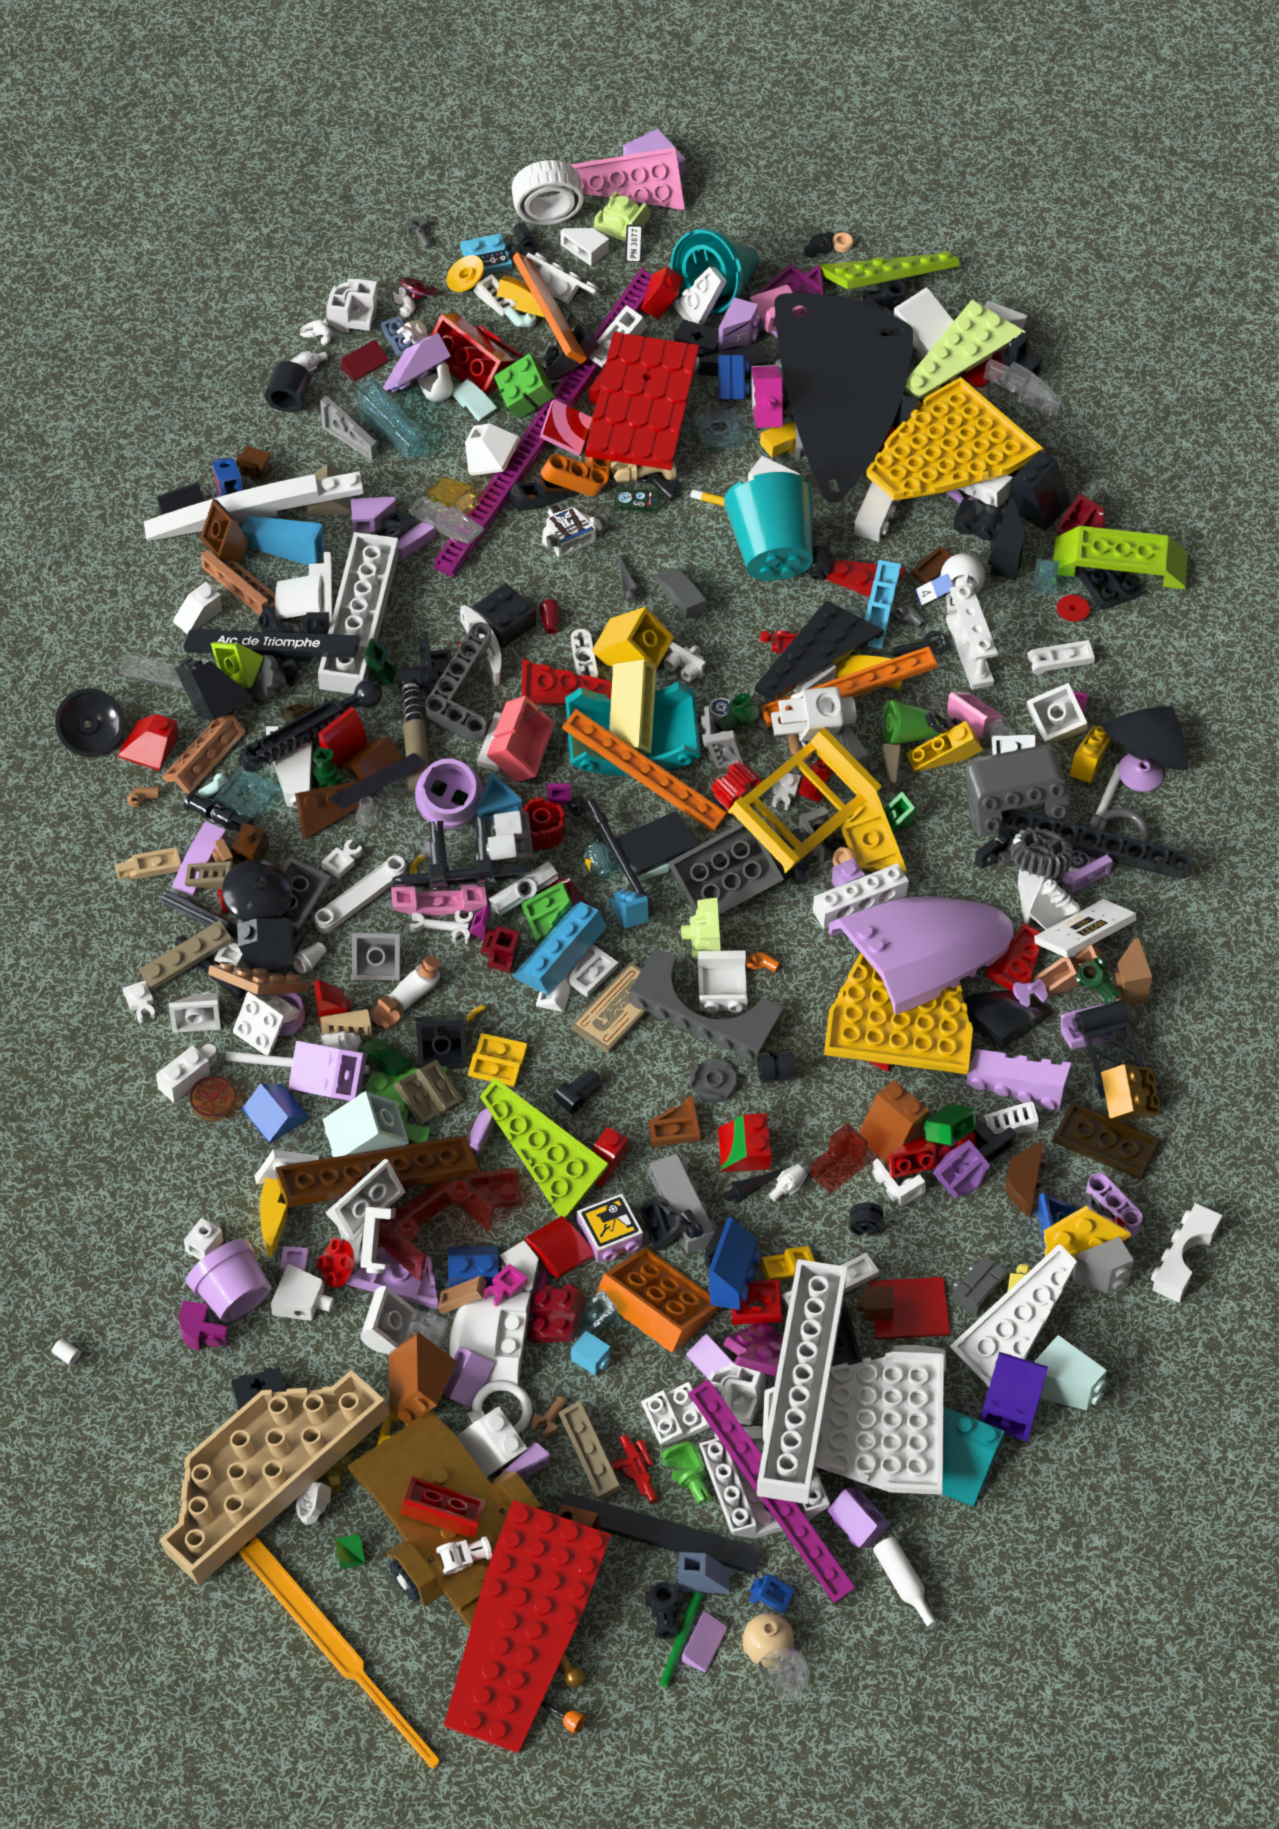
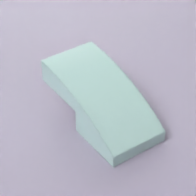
M468 379L453 388L452 395L463 408L467 407L478 421H481L497 409L484 392Z

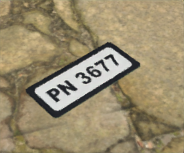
M626 225L625 262H642L643 225Z

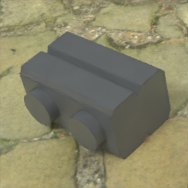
M986 1256L979 1262L975 1260L968 1268V1275L964 1279L960 1277L952 1288L954 1290L953 1301L974 1316L981 1312L1007 1280V1271L998 1264L996 1265L995 1262Z

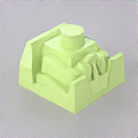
M614 191L610 196L608 205L595 216L594 229L626 242V225L644 226L650 218V208L646 203L639 207L634 200L626 196L618 197V193Z
M717 898L697 900L698 910L693 917H690V925L681 926L682 940L691 939L693 958L698 959V951H721Z

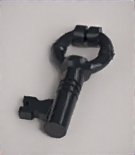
M659 472L650 474L648 478L641 477L637 479L643 483L654 484L670 501H673L677 496L674 493L675 490L682 487V484L677 479L673 481V484L667 486L659 478Z
M932 630L920 642L893 647L894 656H902L929 646L933 654L940 655L948 649L951 643L948 634ZM939 636L942 648H931L929 639Z
M935 711L929 712L925 716L928 726L932 727L939 734H944L962 723L960 719L953 718L952 724Z

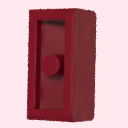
M372 340L341 359V369L355 382L388 363L389 359L376 340Z

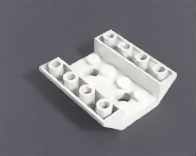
M716 1438L699 1443L731 1534L758 1538L782 1531L783 1529L771 1512L765 1509L764 1502L757 1496V1492L720 1439ZM763 1438L751 1439L762 1454L764 1448ZM814 1467L808 1504L795 1502L808 1521L830 1505L816 1467Z

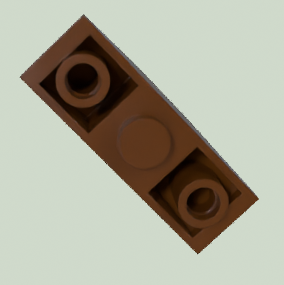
M1039 1142L1010 1159L1005 1192L1027 1217L1031 1216L1032 1209H1037L1039 1195L1034 1193L1035 1188H1041L1043 1174L1038 1173L1039 1167L1044 1168L1047 1154L1042 1153L1043 1143Z

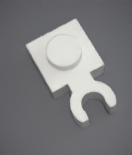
M420 320L408 322L397 331L398 334L401 333L405 336L406 339L403 340L405 344H408L410 341L415 344L429 337L425 325Z
M787 773L774 784L773 794H776L773 797L774 808H776L777 803L780 801L785 803V810L790 808V797H796L800 775Z
M350 839L345 843L342 851L339 848H335L321 862V866L337 879H340L355 865L354 859L362 855V847L359 846L357 849L351 850L353 840Z
M146 981L123 988V993L130 1010L137 1009V1019L140 1023L143 1022L142 1014L150 1013L152 1019L155 1018V1010L151 1006L154 1002Z

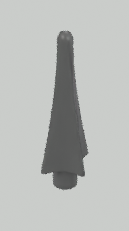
M619 555L617 559L621 576L622 599L626 598L629 603H632L636 600L635 597H637L635 592L637 586L627 570L623 557Z

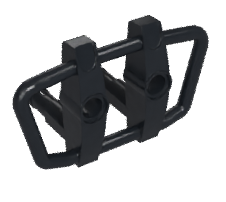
M477 817L475 821L478 860H476L475 868L449 871L444 839V821H437V831L435 821L428 822L431 840V864H429L428 873L394 876L391 882L395 886L403 887L429 886L430 891L451 889V884L476 882L477 887L498 885V880L515 879L528 875L533 871V867L529 864L496 866V861L490 859L486 850L488 837H491L490 817H484V827L482 826V818Z

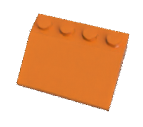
M647 1247L604 1273L595 1294L605 1305L611 1307L622 1315L624 1319L630 1321L642 1330L643 1333L649 1335L661 1344L663 1348L672 1353L686 1344L720 1308V1306L710 1305V1293Z

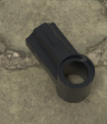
M588 1069L573 1082H565L560 1085L555 1091L553 1098L566 1111L574 1114L584 1105L588 1097L603 1087V1081L595 1070Z

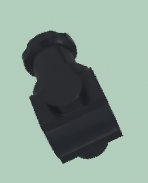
M900 279L886 281L885 285L880 287V290L869 292L863 290L862 297L864 300L869 296L878 305L894 310L895 307L905 302L906 286Z
M667 1582L650 1586V1591H645L646 1607H651L652 1616L656 1618L657 1629L654 1631L655 1637L660 1639L676 1637L678 1629L675 1627L674 1617L678 1614L677 1606L682 1605V1590H677L676 1585H671ZM667 1596L669 1600L661 1601L658 1597Z

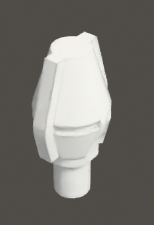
M310 351L301 352L290 361L304 366L310 373L318 368L319 362L327 360L328 357L326 352L312 354Z
M796 1164L782 1171L777 1178L776 1188L769 1194L770 1198L773 1201H777L783 1194L786 1195L788 1193L791 1195L798 1191L807 1177L805 1170L799 1164Z

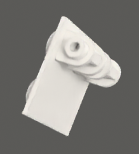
M1043 877L1028 914L1047 930L1069 918L1070 915L1080 912L1081 909L1079 908L1080 904L1071 899V896L1066 894V891L1061 889L1056 881Z

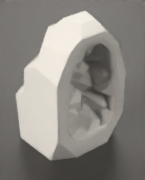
M342 1031L321 1035V1042L324 1046L359 1052V1047L362 1045L360 1036L355 1033Z
M313 1482L297 1498V1515L305 1525L317 1522L319 1515L325 1512L326 1505L330 1503L331 1487L323 1483Z

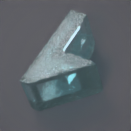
M605 1290L598 1292L584 1306L576 1332L578 1338L585 1331L593 1335L603 1325L612 1326L614 1324L618 1309Z

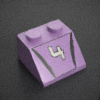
M733 298L719 327L718 353L751 345L753 340H757L759 335L757 325L760 320L758 304Z

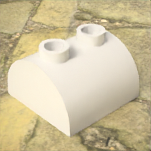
M387 1286L377 1288L363 1326L361 1340L369 1348L380 1353L389 1354L393 1349L410 1338L418 1311Z

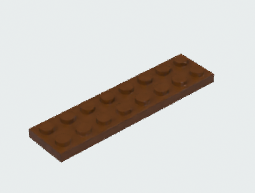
M463 1135L275 1167V1175L286 1206L292 1207L342 1198L384 1159L390 1162L403 1188L478 1175L479 1168L467 1138Z

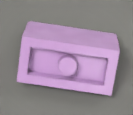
M1108 855L1099 859L1089 857L1088 865L1072 873L1066 871L1064 875L1058 876L1068 889L1074 893L1110 874L1112 859Z
M459 1346L453 1358L457 1363L443 1395L472 1408L474 1397L484 1386L494 1362Z

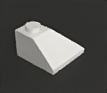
M205 992L169 1003L173 1033L221 1029L218 993Z

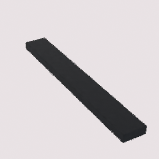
M565 1492L561 1505L567 1504L597 1513L602 1530L677 1553H706L726 1567L755 1575L762 1553V1548L572 1493Z

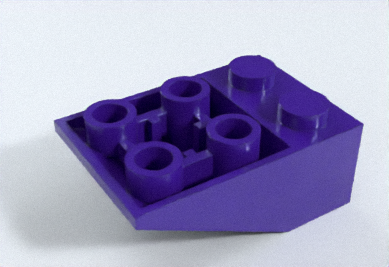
M999 1352L980 1421L1005 1431L1004 1435L1028 1442L1035 1422L1048 1366Z

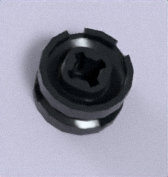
M870 1202L853 1205L849 1210V1216L852 1218L849 1222L850 1231L859 1236H863V1233H868V1236L880 1234V1230L884 1228V1221L882 1220L883 1208L878 1204Z

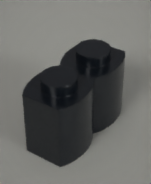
M963 499L954 517L953 529L961 534L976 535L982 540L992 541V538H996L997 523L1003 519L1001 518L1002 509L991 505H982L973 500Z

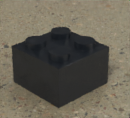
M507 583L472 606V610L478 613L490 626L502 649L536 625V609Z

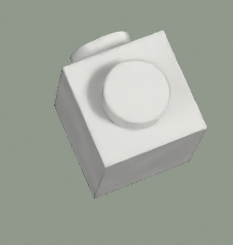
M202 1218L184 1239L185 1251L200 1260L217 1249L223 1242L221 1228L212 1221L207 1222Z

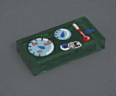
M616 488L614 510L658 513L660 491Z

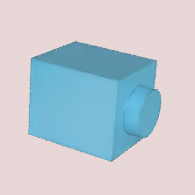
M585 1331L571 1348V1360L596 1376L600 1370H605L611 1362L610 1346Z

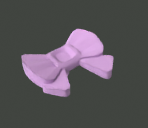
M1041 979L1027 984L1016 982L1013 986L1015 997L1020 1000V1004L1026 1007L1030 1006V994H1035L1042 1002H1045L1048 995L1046 986Z

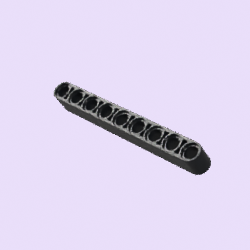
M1015 809L1001 811L1002 817L1006 821L1003 822L1002 828L998 832L999 834L1004 832L1006 835L1013 837L1019 834L1020 830L1026 831L1027 828H1048L1051 831L1055 830L1056 834H1063V836L1065 834L1073 835L1074 837L1069 840V843L1073 845L1072 850L1082 851L1089 857L1099 859L1108 855L1113 863L1178 879L1187 878L1192 871L1191 856L1181 850ZM1020 823H1027L1029 825L1025 829L1018 828ZM1090 839L1096 841L1092 846L1086 845L1085 842ZM1111 845L1119 847L1116 851H1110L1107 848ZM1132 851H1139L1142 853L1138 857H1133L1130 855ZM1160 856L1164 860L1158 863L1153 861V858ZM1179 862H1184L1187 864V866L1184 868H1178L1176 864Z

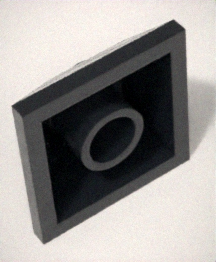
M256 918L237 924L238 947L250 969L263 968L268 970V972L294 965L293 920Z

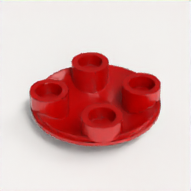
M333 1238L324 1254L317 1259V1268L321 1270L323 1280L328 1287L339 1288L350 1278L355 1261L352 1245L345 1239Z

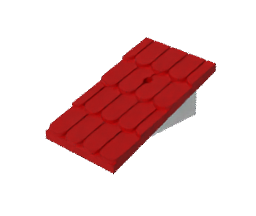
M613 332L587 440L585 457L672 471L699 345Z

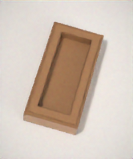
M478 1276L441 1291L437 1309L441 1314L482 1299L487 1281L483 1276Z

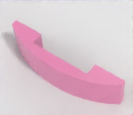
M461 885V890L424 892H415V887H391L393 910L408 914L420 913L423 916L455 914L457 910L460 913H466L487 906L485 887H477V885Z

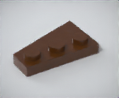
M362 780L295 793L303 839L310 837L365 804L366 799L364 797L348 807L340 809L329 799L331 796Z

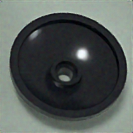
M92 688L80 689L69 694L60 703L55 715V730L61 743L72 753L83 757H97L112 750L119 742L124 730V716L119 704L106 692ZM84 722H91L92 728L86 729L84 727Z
M249 860L235 865L226 874L222 884V898L228 910L244 922L256 918L280 919L291 905L293 889L288 876L276 865L262 860ZM256 883H262L263 886H258Z

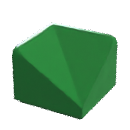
M360 1534L335 1538V1548L340 1570L366 1565Z

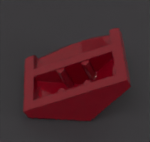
M1080 493L1054 530L1058 533H1066L1078 526L1105 529V510Z

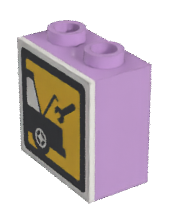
M623 1194L577 1211V1225L586 1242L593 1250L597 1263L612 1261L618 1255L625 1252L632 1253L642 1246L643 1232Z

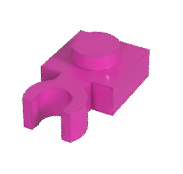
M509 1263L492 1279L494 1286H489L484 1290V1298L487 1299L491 1295H496L497 1297L494 1298L493 1305L497 1307L502 1303L505 1294L512 1298L528 1283V1277Z

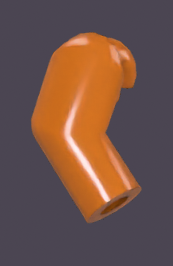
M763 952L747 956L745 963L749 969L755 970L766 967L775 973L781 966V962Z

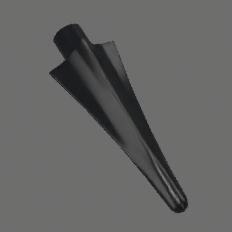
M779 1169L761 1176L731 1182L732 1189L725 1192L724 1196L727 1201L736 1198L737 1202L740 1203L756 1190L779 1177L784 1170Z

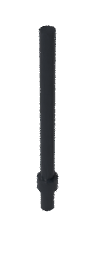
M595 799L588 800L586 804L593 815L592 820L596 827L602 831L633 891L647 896L609 827V820L606 814L601 812ZM648 899V916H652L655 914V910Z

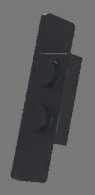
M266 606L257 619L262 632L302 633L297 623L278 622L271 606ZM274 655L281 672L285 674L288 686H294L302 674V669L298 662H309L312 659V656Z

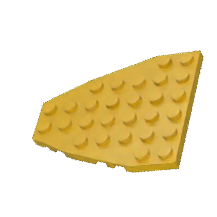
M960 377L925 397L922 407L919 410L914 409L911 413V418L907 422L903 421L886 440L885 448L881 453L878 452L875 461L868 467L867 477L892 500L896 501L943 493L1008 475L1026 465L1038 451L1043 452V448Z
M860 952L848 974V979L844 986L841 987L836 1001L829 1009L824 1055L968 1074L973 1028L967 1016V1006L963 1001L960 981L959 985L955 988L950 985L941 990L939 997L896 1015L893 1012L892 1002L882 977Z

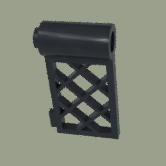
M1119 1000L1075 1013V1018L1072 1019L1074 1030L1083 1036L1099 1084L1096 1085L1099 1097L1106 1100L1101 1072L1104 1070L1101 1069L1099 1064L1102 1057L1115 1063L1113 1066L1115 1068L1117 1065L1125 1064L1120 1059L1124 1051L1134 1055L1135 1063L1133 1066L1145 1068L1128 1021L1127 1008L1124 1002ZM1125 1030L1127 1036L1125 1045L1112 1039L1116 1031ZM1100 1037L1107 1041L1102 1051L1093 1047L1091 1038ZM1109 1043L1122 1049L1117 1059L1105 1053Z

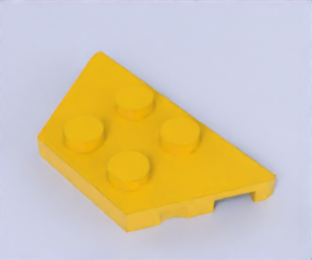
M877 791L873 792L870 795L871 798L863 806H859L853 816L840 826L847 847L855 852L856 863L862 871L877 872L898 863L903 873L907 874L905 863Z
M1086 1205L1044 1230L1045 1257L1058 1244L1075 1259V1255L1117 1237L1124 1241L1132 1235L1127 1228H1122L1110 1218L1098 1214L1096 1210Z

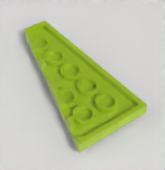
M494 1078L480 1098L558 1216H563L567 1220L606 1171L609 1164L498 1079Z

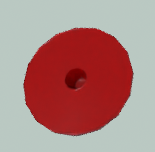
M1077 595L1064 596L1056 605L1059 616L1070 622L1081 621L1090 612L1088 602Z

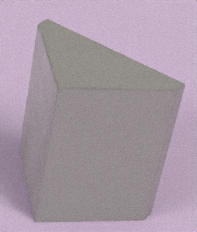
M352 932V980H400V933Z

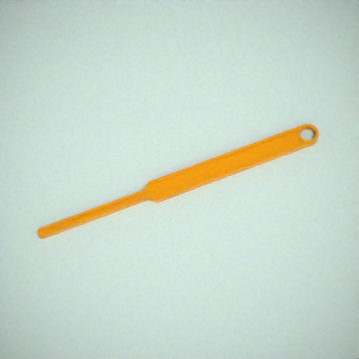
M255 1535L249 1545L237 1551L340 1673L345 1678L355 1679L431 1768L438 1767V1757L364 1673V1661Z

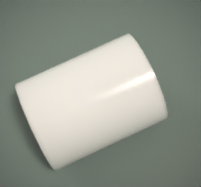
M63 1338L58 1340L52 1349L53 1354L70 1366L81 1355L80 1350Z

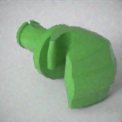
M683 1442L662 1452L664 1465L666 1467L683 1469L682 1471L674 1470L671 1479L677 1481L681 1488L689 1487L698 1506L703 1505L702 1501L705 1504L710 1502L712 1496L703 1482L707 1472L696 1445L692 1442Z

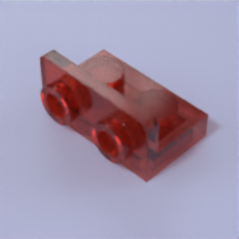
M502 1168L491 1172L479 1171L469 1175V1188L474 1212L522 1205L517 1168Z

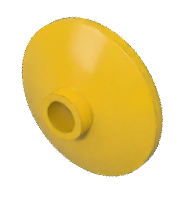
M473 255L458 260L447 274L446 282L448 287L454 292H464L471 289L483 275V261Z

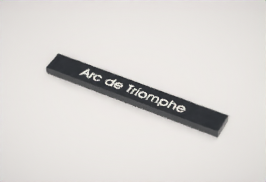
M189 630L183 648L185 652L213 653L211 643L224 642L239 643L259 655L356 658L361 639L359 635Z

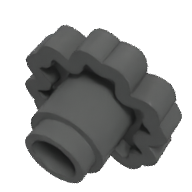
M261 655L263 660L252 687L246 688V691L251 694L252 699L267 701L273 697L274 691L284 687L286 678L285 674L277 669L278 662L273 656Z

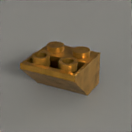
M1123 1064L1101 1072L1110 1119L1124 1121L1161 1115L1159 1108L1160 1100L1156 1093L1155 1076L1152 1069Z

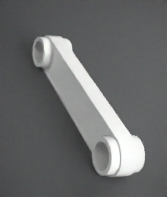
M400 856L389 857L381 866L323 909L318 910L314 917L315 928L320 933H330L393 885L391 879L394 876L406 874V863Z

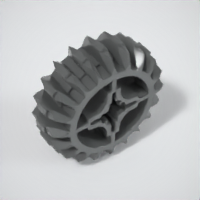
M1038 827L1035 829L1027 828L1026 831L1020 830L1019 834H1016L1015 838H1013L1010 847L1011 860L1015 862L1016 867H1021V871H1027L1029 875L1034 874L1038 878L1039 876H1044L1046 879L1049 876L1056 878L1058 875H1064V872L1068 871L1071 867L1074 851L1072 850L1073 845L1069 843V839L1063 838V834H1056L1055 830L1048 831L1046 828L1043 830Z

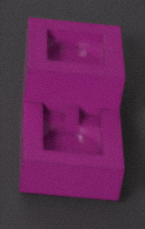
M547 783V801L550 800V803L555 802V805L567 806L568 801H571V783Z

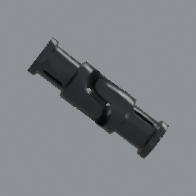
M191 791L185 799V810H193L199 813L202 818L220 824L226 829L231 828L239 832L244 823L254 825L253 818L241 816L232 808L227 810V807L210 798H202L195 791Z

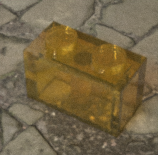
M445 476L426 490L431 507L434 510L460 519L479 505L476 497L477 493L473 486Z

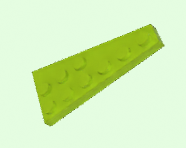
M942 251L938 254L887 259L877 257L872 260L822 264L819 266L822 276L846 289H852L958 267L959 258L952 255L949 251Z

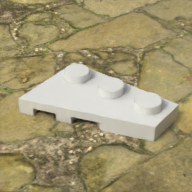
M709 267L695 280V284L690 289H686L682 293L683 296L674 300L671 304L683 319L704 325L727 280L716 267Z

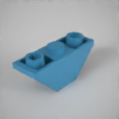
M622 889L614 892V897L608 898L621 927L629 928L648 922L647 896L632 890Z

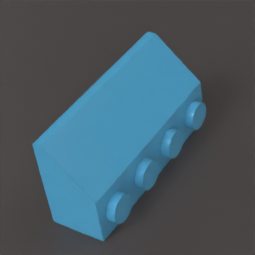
M583 902L571 907L513 974V977L549 996L607 928L599 910Z

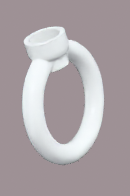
M503 1380L494 1381L483 1386L474 1397L472 1411L466 1413L469 1426L485 1416L482 1405L489 1394L496 1391H508L514 1394L522 1404V1416L519 1422L513 1426L518 1435L522 1433L531 1421L533 1410L531 1400L526 1391L513 1382Z

